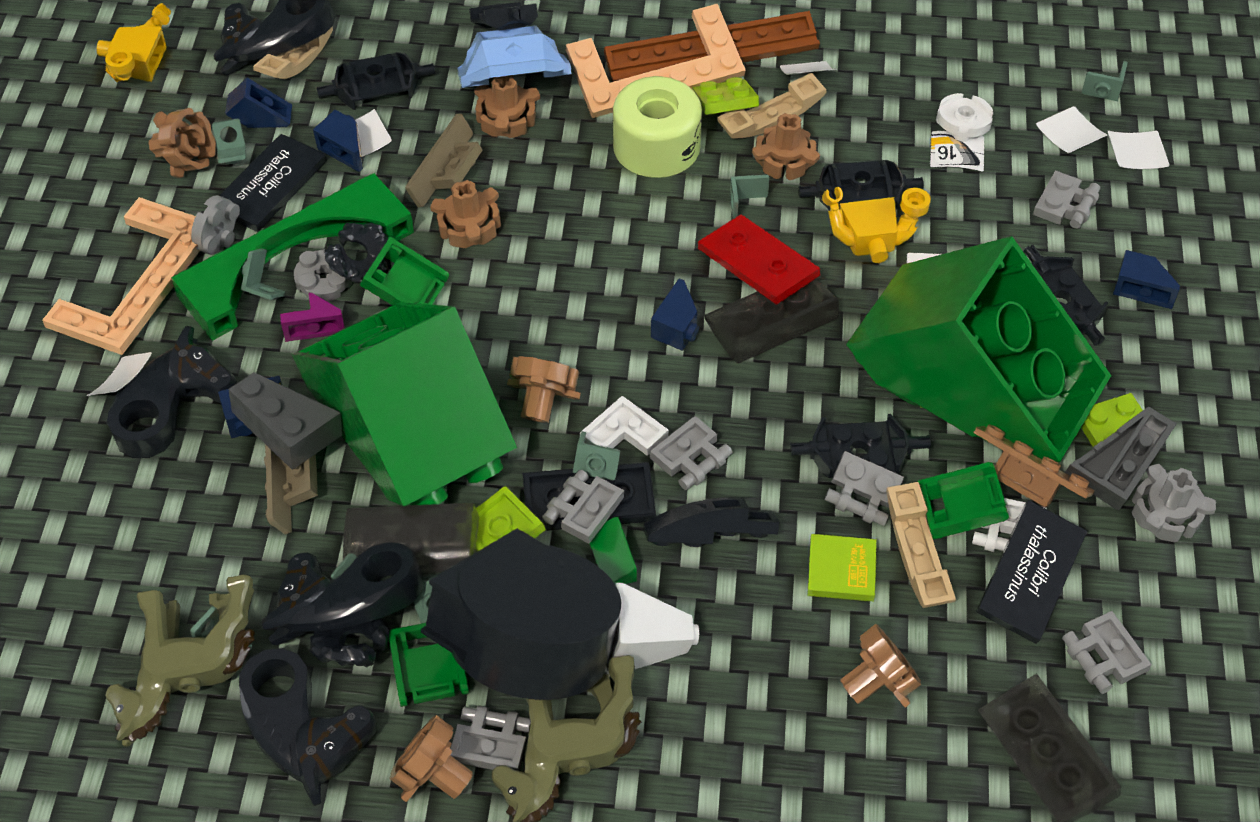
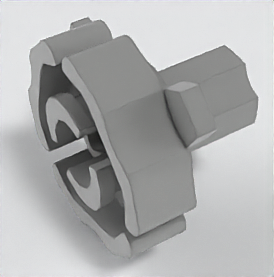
M1160 464L1149 466L1146 470L1148 478L1137 487L1132 498V502L1135 504L1132 515L1140 527L1151 531L1160 540L1178 542L1182 534L1185 538H1192L1203 522L1205 515L1215 513L1216 500L1204 497L1197 485L1198 481L1194 479L1191 471L1180 468L1179 470L1166 473ZM1147 494L1148 503L1150 506L1149 511L1145 507L1144 500L1142 498L1144 495ZM1192 517V522L1185 529V526L1182 524L1185 520ZM1170 521H1172L1174 524H1176V525H1178V526H1173V525H1170L1169 523H1170Z

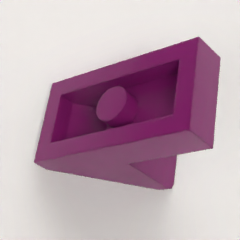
M309 292L310 310L280 314L285 342L330 336L344 329L341 310Z

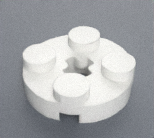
M961 93L951 94L942 99L937 112L936 122L947 132L953 134L954 138L959 141H968L970 137H978L987 133L993 121L992 107L985 100L974 95L972 99L963 98L964 94Z

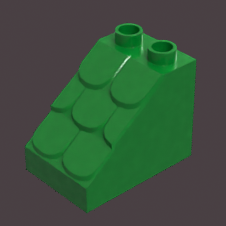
M1012 236L903 264L846 344L857 362L863 366L878 386H881L907 403L926 409L973 438L979 437L973 433L976 427H987L988 424H991L1005 432L1004 438L1013 443L1016 440L1021 441L1033 449L1032 454L1040 459H1043L1045 456L1056 462H1061L1111 378L1109 371Z
M398 302L292 353L307 388L316 400L341 413L343 439L368 470L387 500L403 507L409 504L413 513L423 512L441 504L448 498L444 486L464 475L469 483H477L496 475L504 468L500 456L517 448L455 306Z

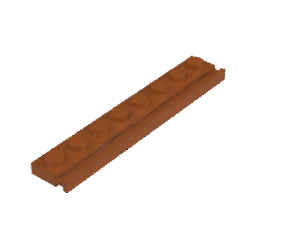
M810 11L727 25L742 62L815 50L820 45L816 37L817 33ZM698 31L604 47V55L612 82L708 56Z

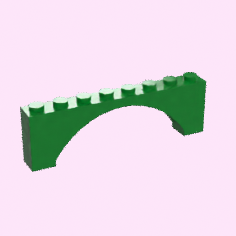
M372 173L171 277L179 300L213 341L238 327L235 316L240 297L243 293V290H241L244 277L242 269L250 251L261 248L266 249L267 253L264 263L266 264L276 255L298 244L315 239L338 236V232L343 229L347 222L381 225L383 227L382 232L385 233L386 237H392L399 241L414 233L411 213L375 173Z

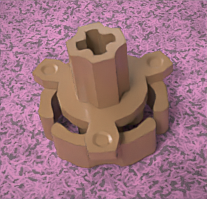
M513 75L494 77L491 82L492 87L481 85L474 89L475 95L479 97L475 108L476 121L481 123V130L494 137L506 136L515 138L525 135L527 127L535 125V101L540 99L539 91L536 88L524 89L517 85ZM525 110L527 111V125L525 117L520 119V115H522Z
M192 108L176 110L168 115L162 111L158 112L153 121L156 127L159 128V133H154L151 140H149V149L155 154L156 158L164 157L170 164L171 176L183 178L185 171L208 167L209 159L205 158L215 156L216 141L211 132L210 122L200 111L194 112ZM184 116L192 124L189 125L186 122L182 121ZM198 156V159L202 160L192 161L191 159Z
M784 113L780 115L777 125L765 128L763 136L760 135L756 138V147L752 148V154L755 160L762 166L763 172L775 179L782 177L783 165H787L786 179L793 180L805 175V171L820 159V154L816 151V141L809 140L810 133L801 128L802 119L796 114Z
M466 180L464 182H456L451 188L452 195L445 200H433L430 208L432 212L437 213L440 237L442 239L449 238L451 246L468 248L478 244L484 245L496 237V229L501 226L498 206L495 203L499 198V193L490 187L483 192H477L475 183ZM489 215L491 218H493V220H490V222L486 225V220ZM448 222L453 226V229L449 228L447 230Z
M513 357L509 374L512 379H508L507 385L513 388L527 389L521 417L535 422L549 423L555 395L574 400L580 399L581 393L575 391L579 371L573 368L569 370L570 366L533 357Z
M875 624L860 635V645L862 647L860 656L864 662L840 679V681L857 704L862 703L886 685L900 703L907 707L910 704L907 695L921 685V680L893 641Z
M437 715L432 717L414 736L390 772L391 776L389 779L404 790L401 794V799L405 802L427 780L455 799L468 785L473 776V772L450 755L452 753L450 739L454 733L452 731L453 727Z

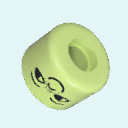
M663 76L641 78L624 87L617 95L613 106V148L618 161L631 172L646 177H668L688 169L696 161L700 152L702 107L697 94L685 83Z

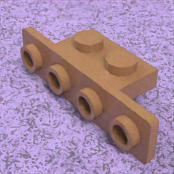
M988 424L987 427H976L973 432L1003 450L995 465L999 481L1037 504L1049 507L1061 485L1083 498L1093 495L1095 490L1088 487L1090 482L1075 473H1072L1070 476L1059 470L1061 465L1058 462L1045 456L1043 459H1040L1032 454L1033 449L1027 444L1018 440L1013 443L1004 438L1005 432L998 427Z

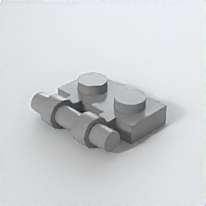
M1055 170L1035 206L1033 215L1059 225L1063 218L1071 220L1070 226L1078 229L1082 223L1087 221L1090 216L1089 209L1099 199L1098 192L1100 191V186L1097 183H1091L1088 188L1081 189L1082 180ZM1073 201L1080 203L1076 206L1071 205Z
M694 416L650 450V459L671 477L682 470L686 475L679 479L678 482L684 490H687L692 485H699L703 482L705 475L712 469H719L726 463V458L732 454V449L727 444L722 445L719 449L713 446L717 442V434L699 418ZM700 454L706 457V459L698 465H696L693 462V460Z
M844 451L831 483L842 487L841 493L829 488L824 500L834 504L835 508L842 512L846 509L862 516L861 520L869 524L873 521L884 526L889 514L878 510V506L881 504L889 508L887 487L901 485L904 477ZM852 492L869 499L867 505L851 498Z
M578 470L573 477L570 476L563 484L564 489L559 496L551 499L547 505L548 510L542 518L546 523L552 525L558 517H564L561 522L562 530L589 544L623 500L624 490L598 476L589 485L585 483L589 478L588 474L583 470ZM580 496L574 506L569 504L574 497Z
M1113 611L1084 623L1081 631L1086 636L1085 638L1079 640L1073 631L1066 633L1062 637V640L1068 647L1067 652L1070 657L1080 663L1086 672L1084 674L1085 678L1091 685L1095 684L1101 694L1108 692L1113 687L1106 676L1113 674L1121 685L1148 672L1152 665ZM1095 649L1104 662L1097 664L1089 652Z
M480 705L477 708L464 706L461 720L472 722V725L457 724L451 745L452 753L450 755L465 765L491 770L496 766L506 765L513 770L519 771L527 742L525 736L515 735L516 731L529 733L531 725L529 718L520 717L519 713L508 711L507 714L489 711V707ZM486 725L501 727L503 730L499 732L484 728Z

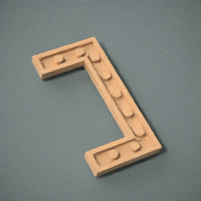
M718 4L692 11V19L708 56L609 83L592 38L566 44L567 55L591 117L595 118L613 113L614 102L619 92L631 82L651 76L669 77L685 83L692 89V87L700 86L702 82L713 81L721 83L728 78L744 76L745 67Z
M139 197L124 216L126 225L169 239L110 317L58 299L42 320L45 328L123 355L174 287L171 277L186 270L200 252L196 248L198 245L193 243L191 239L192 226L196 216Z

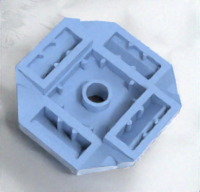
M536 25L477 32L470 49L467 51L464 63L457 68L462 88L489 85V78L533 72H541L544 78L571 74L570 62L563 54L558 53L555 41L544 35Z

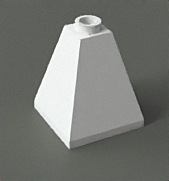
M624 583L615 584L621 597V611L609 660L614 657L630 655L634 657L635 669L686 654L692 645H697L699 626L693 624L692 615ZM608 665L605 674H609Z

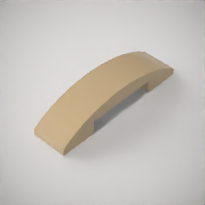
M333 26L325 34L299 48L277 56L267 54L253 66L254 71L279 79H287L297 75L308 67L321 52L333 31Z
M810 73L789 83L788 92L748 111L744 109L729 111L717 117L718 122L731 138H747L764 133L765 128L777 125L780 115L786 113L799 116L807 111L826 94V88L813 73Z
M919 482L887 487L889 510L899 551L912 588L922 608L955 602L956 598L947 569L942 570L927 523L926 513L928 510Z

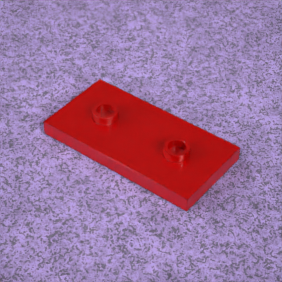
M742 214L698 241V249L776 305L820 276V268Z

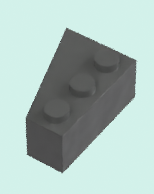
M252 373L228 389L232 413L292 470L342 436L340 412L257 373Z
M1148 406L1117 429L1115 433L1098 443L1081 458L1071 463L1065 473L1070 476L1072 473H1075L1090 482L1088 487L1095 490L1093 495L1119 511L1177 423Z

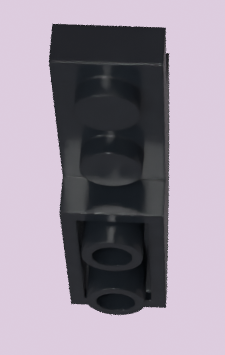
M723 497L692 502L668 510L645 522L643 531L647 541L654 545L668 546L671 543H683L689 547H701L703 544H713L714 532L722 536L748 533L758 538L767 537L768 534L778 535L780 522L773 511L749 510L743 497Z

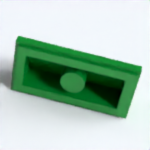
M614 517L604 523L589 543L595 562L615 584L636 582L637 568L620 520L618 517Z

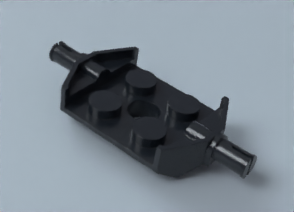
M520 2L469 8L471 22L486 29L505 30L531 25L538 18L537 3L521 6Z
M396 52L342 63L337 66L332 84L316 87L319 99L335 95L351 109L356 110L355 101L408 91L409 98H412L418 79L424 76L435 75V68L433 63L417 66V63H413L406 53ZM373 72H379V73H380V74H378V75H370V74L373 73Z
M889 160L826 164L815 185L799 186L798 193L799 198H819V201L830 211V206L823 202L822 195L828 189L830 198L836 200L834 189L840 187L843 191V197L838 202L839 207L840 203L894 197L895 209L897 210L903 192L909 188L923 189L924 181L923 177L906 179L905 174L902 175L896 163ZM862 178L865 179L867 182L860 183L857 182L856 179Z
M1034 245L1027 246L1023 252L1032 262V265L1056 298H1063L1068 302L1067 304L1059 303L1082 335L1086 334L1094 346L1101 344L1105 337L1096 328V325L1105 314L1108 302H1104L1103 306L1098 302L1072 268L1074 262L1072 257L1041 256Z
M892 414L887 415V421L825 424L826 418L822 417L812 440L801 443L791 442L790 452L791 456L810 455V459L815 461L820 472L828 478H833L844 451L853 454L851 450L855 448H861L867 452L866 455L858 457L899 474L907 454H911L912 449H930L931 441L929 435L914 437L907 435L906 430Z

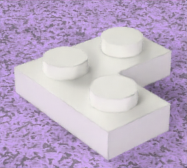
M623 396L582 430L586 432L585 443L614 448L625 439L647 456L650 454V450L668 437L669 433L667 428Z

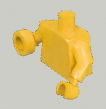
M163 3L158 4L153 9V17L145 24L136 27H120L116 30L112 41H98L97 54L98 56L105 57V71L116 82L128 80L130 77L152 82L167 48L161 27L169 23L171 10Z
M840 187L834 189L836 200L830 198L828 189L822 195L823 202L830 206L828 214L833 235L843 244L849 246L854 255L870 254L874 263L886 261L889 257L888 252H892L895 250V246H899L910 239L918 228L915 227L919 220L918 217L925 215L929 211L931 200L930 195L921 188L905 190L900 204L901 210L905 214L901 215L897 223L894 197L840 203L839 207L838 202L843 197V191Z

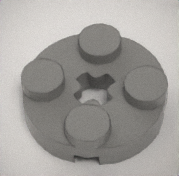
M219 195L210 197L204 203L208 207L204 213H197L192 226V242L198 245L196 248L199 251L207 254H215L223 247L229 248L235 238L233 230L240 208L231 200Z
M325 249L303 252L299 257L300 261L294 269L295 284L300 293L302 291L307 294L308 299L309 292L325 301H332L341 297L340 292L346 288L348 290L351 288L353 282L346 280L345 277L340 276L329 268L325 261ZM321 273H329L326 275V278H320L319 275Z

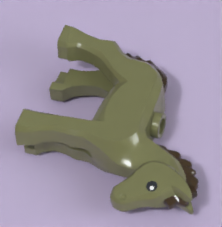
M250 576L228 577L226 582L230 594H209V604L218 609L219 621L206 638H179L181 606L177 600L164 604L163 594L157 590L139 592L137 594L139 606L146 618V627L144 632L145 644L141 655V668L137 678L136 690L126 689L118 683L108 687L105 695L112 705L114 715L118 721L115 727V731L118 732L116 739L118 741L122 740L124 747L130 746L137 738L142 739L146 737L148 731L153 732L154 728L161 724V716L167 714V703L170 702L172 692L177 690L187 693L196 692L202 686L214 685L228 680L242 668L251 649L248 646L255 640V632L253 630H244L249 621L248 609L254 593L252 588L253 579Z
M628 655L611 658L608 664L609 674H604L599 682L587 690L595 696L600 705L601 712L597 719L572 718L554 720L551 700L526 699L529 706L531 725L525 753V770L520 772L506 765L496 766L492 771V781L502 792L506 803L509 805L506 813L513 816L512 822H538L541 820L542 815L547 816L549 810H553L554 799L559 797V774L565 772L575 776L587 774L591 769L611 765L633 749L637 735L640 732L636 728L642 723L639 720V712H630L634 705L632 695V683L635 673L634 657ZM609 675L615 682L614 691L611 688Z

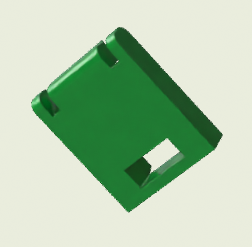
M389 237L361 281L360 286L391 305L398 302L432 305L450 275L443 268L394 238ZM384 257L394 262L388 274L377 269Z
M992 462L918 480L928 510L926 516L933 540L1004 522L1009 518L997 472ZM943 498L945 509L933 513L930 501Z
M426 623L389 630V642L400 707L407 706V696L413 695L414 704L454 697L455 686H459L462 695L469 694L465 671L456 662L450 651L439 644L408 649L407 641L427 637L420 633L421 628L426 626Z

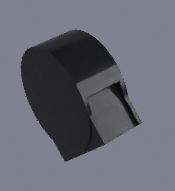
M517 528L429 580V584L433 587L426 626L421 628L420 633L450 651L460 667L483 685L519 698L553 700L580 694L593 687L603 677L609 662L620 616L621 597L612 579L591 561L570 551L545 545Z

